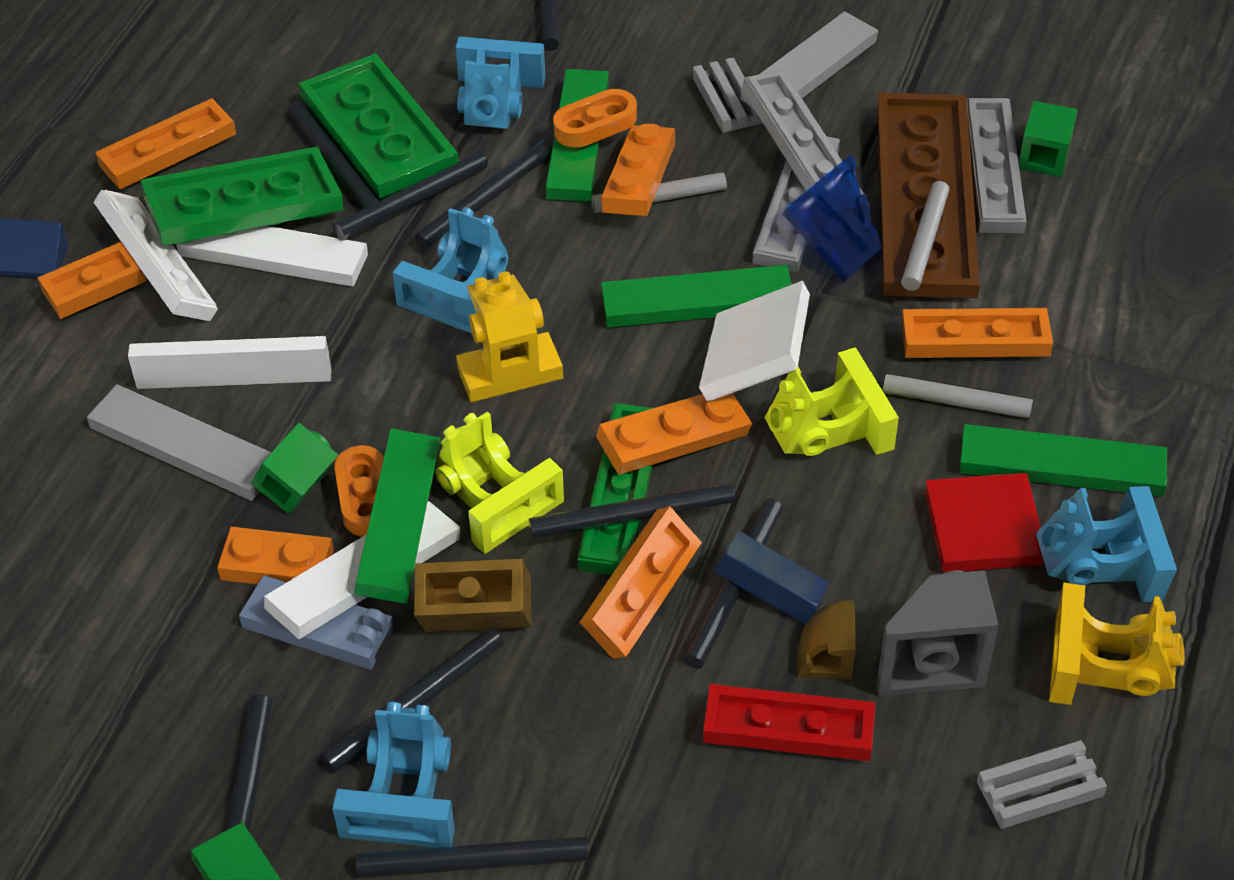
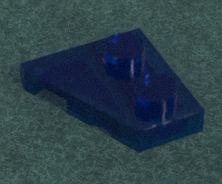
M851 155L787 206L782 214L844 282L878 255L882 249L877 230L869 219L870 207L866 194H861L855 174L857 165Z

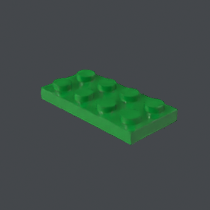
M376 53L299 83L302 99L379 199L407 188L459 162L458 152Z
M318 146L141 179L142 195L163 246L185 244L195 239L216 235H231L241 230L261 226H276L287 221L307 217H322L327 213L343 211V195Z

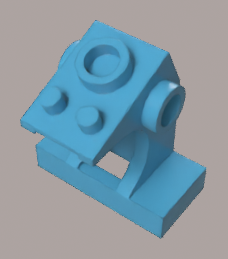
M470 37L458 38L456 44L458 80L465 81V86L459 88L457 109L458 113H464V125L508 128L513 118H520L521 86L543 88L545 81L544 44ZM488 57L511 59L510 67L509 64H488Z
M463 207L461 212L450 208L448 210L450 230L444 234L439 243L438 257L440 261L433 269L427 270L401 261L392 272L396 304L472 334L469 315L476 312L466 286L475 284L474 280L484 277L487 281L498 278V274L506 270L508 254L498 235V230L492 225L494 222L492 217L483 215L482 219L472 216L474 212L469 208ZM457 274L469 277L464 282L454 280Z
M1149 486L1129 487L1116 519L1107 521H1093L1087 503L1088 494L1086 488H1080L1068 501L1064 500L1061 508L1036 532L1047 574L1069 581L1071 584L1087 585L1097 582L1135 581L1142 602H1153L1154 596L1160 597L1161 601H1163L1177 572ZM1105 548L1106 554H1099L1092 549Z
M387 702L386 711H375L377 730H371L368 739L367 762L376 764L370 789L366 792L337 789L332 810L339 838L432 848L452 847L455 826L451 800L433 799L438 770L447 771L449 766L451 738L443 737L444 730L435 718L430 715L429 706L415 705V709L401 708L402 704ZM393 773L419 775L414 795L389 794Z

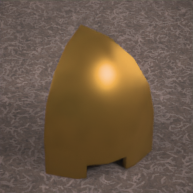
M843 600L827 604L817 611L806 623L797 650L798 678L852 680L855 656L854 600Z

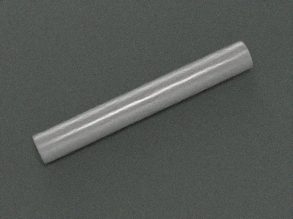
M720 172L660 183L653 203L726 190L725 174ZM602 194L591 196L594 213L602 212Z
M936 181L931 186L901 281L902 286L907 290L915 291L920 287L950 190L945 182Z
M886 374L883 386V393L1028 419L1030 418L1033 399Z

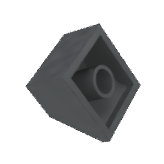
M954 570L944 574L930 575L885 625L876 684L878 697L986 686L999 624L985 570L973 572Z

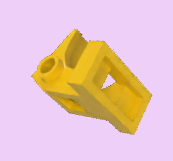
M501 272L498 274V278L488 281L484 277L474 280L475 284L466 286L476 312L469 315L472 336L476 344L483 342V349L456 355L457 369L470 402L563 379V365L549 332L537 334V328L544 326L540 304L537 298L530 299L513 274Z
M1063 583L1055 617L1049 702L1071 705L1077 683L1126 690L1140 696H1150L1156 694L1159 690L1175 689L1176 666L1184 665V644L1181 634L1172 633L1170 625H1176L1175 612H1165L1160 597L1154 596L1148 614L1132 617L1129 625H1113L1100 622L1092 617L1084 608L1085 585ZM1098 650L1129 655V660L1117 661L1098 657Z

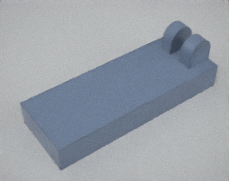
M263 575L239 615L242 628L372 670L376 663L375 655L385 636L390 637L394 630L392 616L383 614L377 609H367L354 605L303 638L298 639L264 609V596L287 582Z

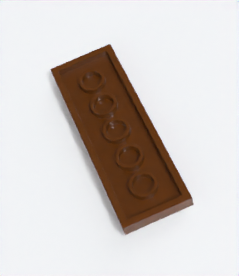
M878 93L877 128L883 296L978 299L980 282L966 95ZM936 181H942L948 184L950 188L920 287L915 291H910L901 284L931 186Z

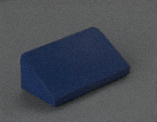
M0 218V275L38 278L61 268L69 247L61 223Z
M739 530L714 571L805 625L816 611L830 582Z

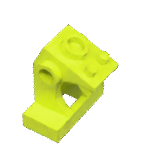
M856 347L838 352L835 384L822 391L810 392L801 377L799 367L789 372L786 379L780 382V390L765 416L770 430L775 435L784 453L805 454L807 456H815L827 449L865 437L876 455L894 450L899 419ZM831 415L834 419L830 421L818 420L819 418Z
M489 412L484 413L478 418L474 413H470L463 419L466 425L457 429L453 425L448 427L443 432L445 435L441 442L443 447L435 464L437 467L435 470L436 477L442 488L450 495L456 493L471 508L468 511L471 540L484 555L529 525L528 518L543 516L564 502L563 470L551 458H548L526 473L519 472L507 461L510 458V452L506 443L498 434L492 433L491 414ZM493 478L503 488L494 494H490L480 488V485Z

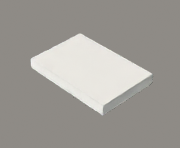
M803 281L716 314L699 385L706 401L715 400L797 369L810 296Z

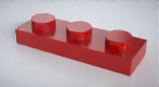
M710 684L703 730V743L870 761L875 702Z

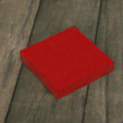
M1027 473L926 480L924 493L942 573L954 570L976 571L1045 565L1036 535L1041 525Z

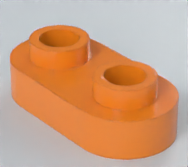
M609 89L560 108L554 115V136L559 143L565 146L580 148L631 128L637 120L636 98L625 90Z
M364 445L354 446L343 451L337 457L334 466L344 525L348 531L360 537L367 534L371 517L367 515L372 513L384 456L380 451Z

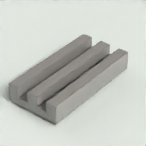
M734 58L725 59V66L720 67L718 61L709 63V70L705 71L702 65L693 67V79L722 133L763 124L752 106L741 100L742 106L739 101L745 77ZM711 81H716L727 106L730 107L736 119L731 120Z
M1082 740L979 772L977 784L1001 829L1104 797L1107 785L1102 777L1097 778L1095 774L1097 767L1092 758L1087 760L1085 756L1086 747ZM1079 778L1083 781L1081 784L1012 806L1005 807L1003 802L1028 794L1033 796L1049 791L1051 787Z

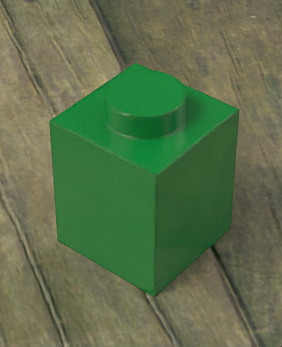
M1033 101L1023 137L1019 169L1057 177L1063 176L1078 109Z
M298 423L264 460L250 484L291 515L326 475L339 454L331 449L330 444L322 435L315 431H309L302 424Z

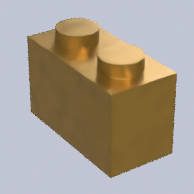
M523 559L415 563L414 616L425 632L488 630L489 628H531V576Z

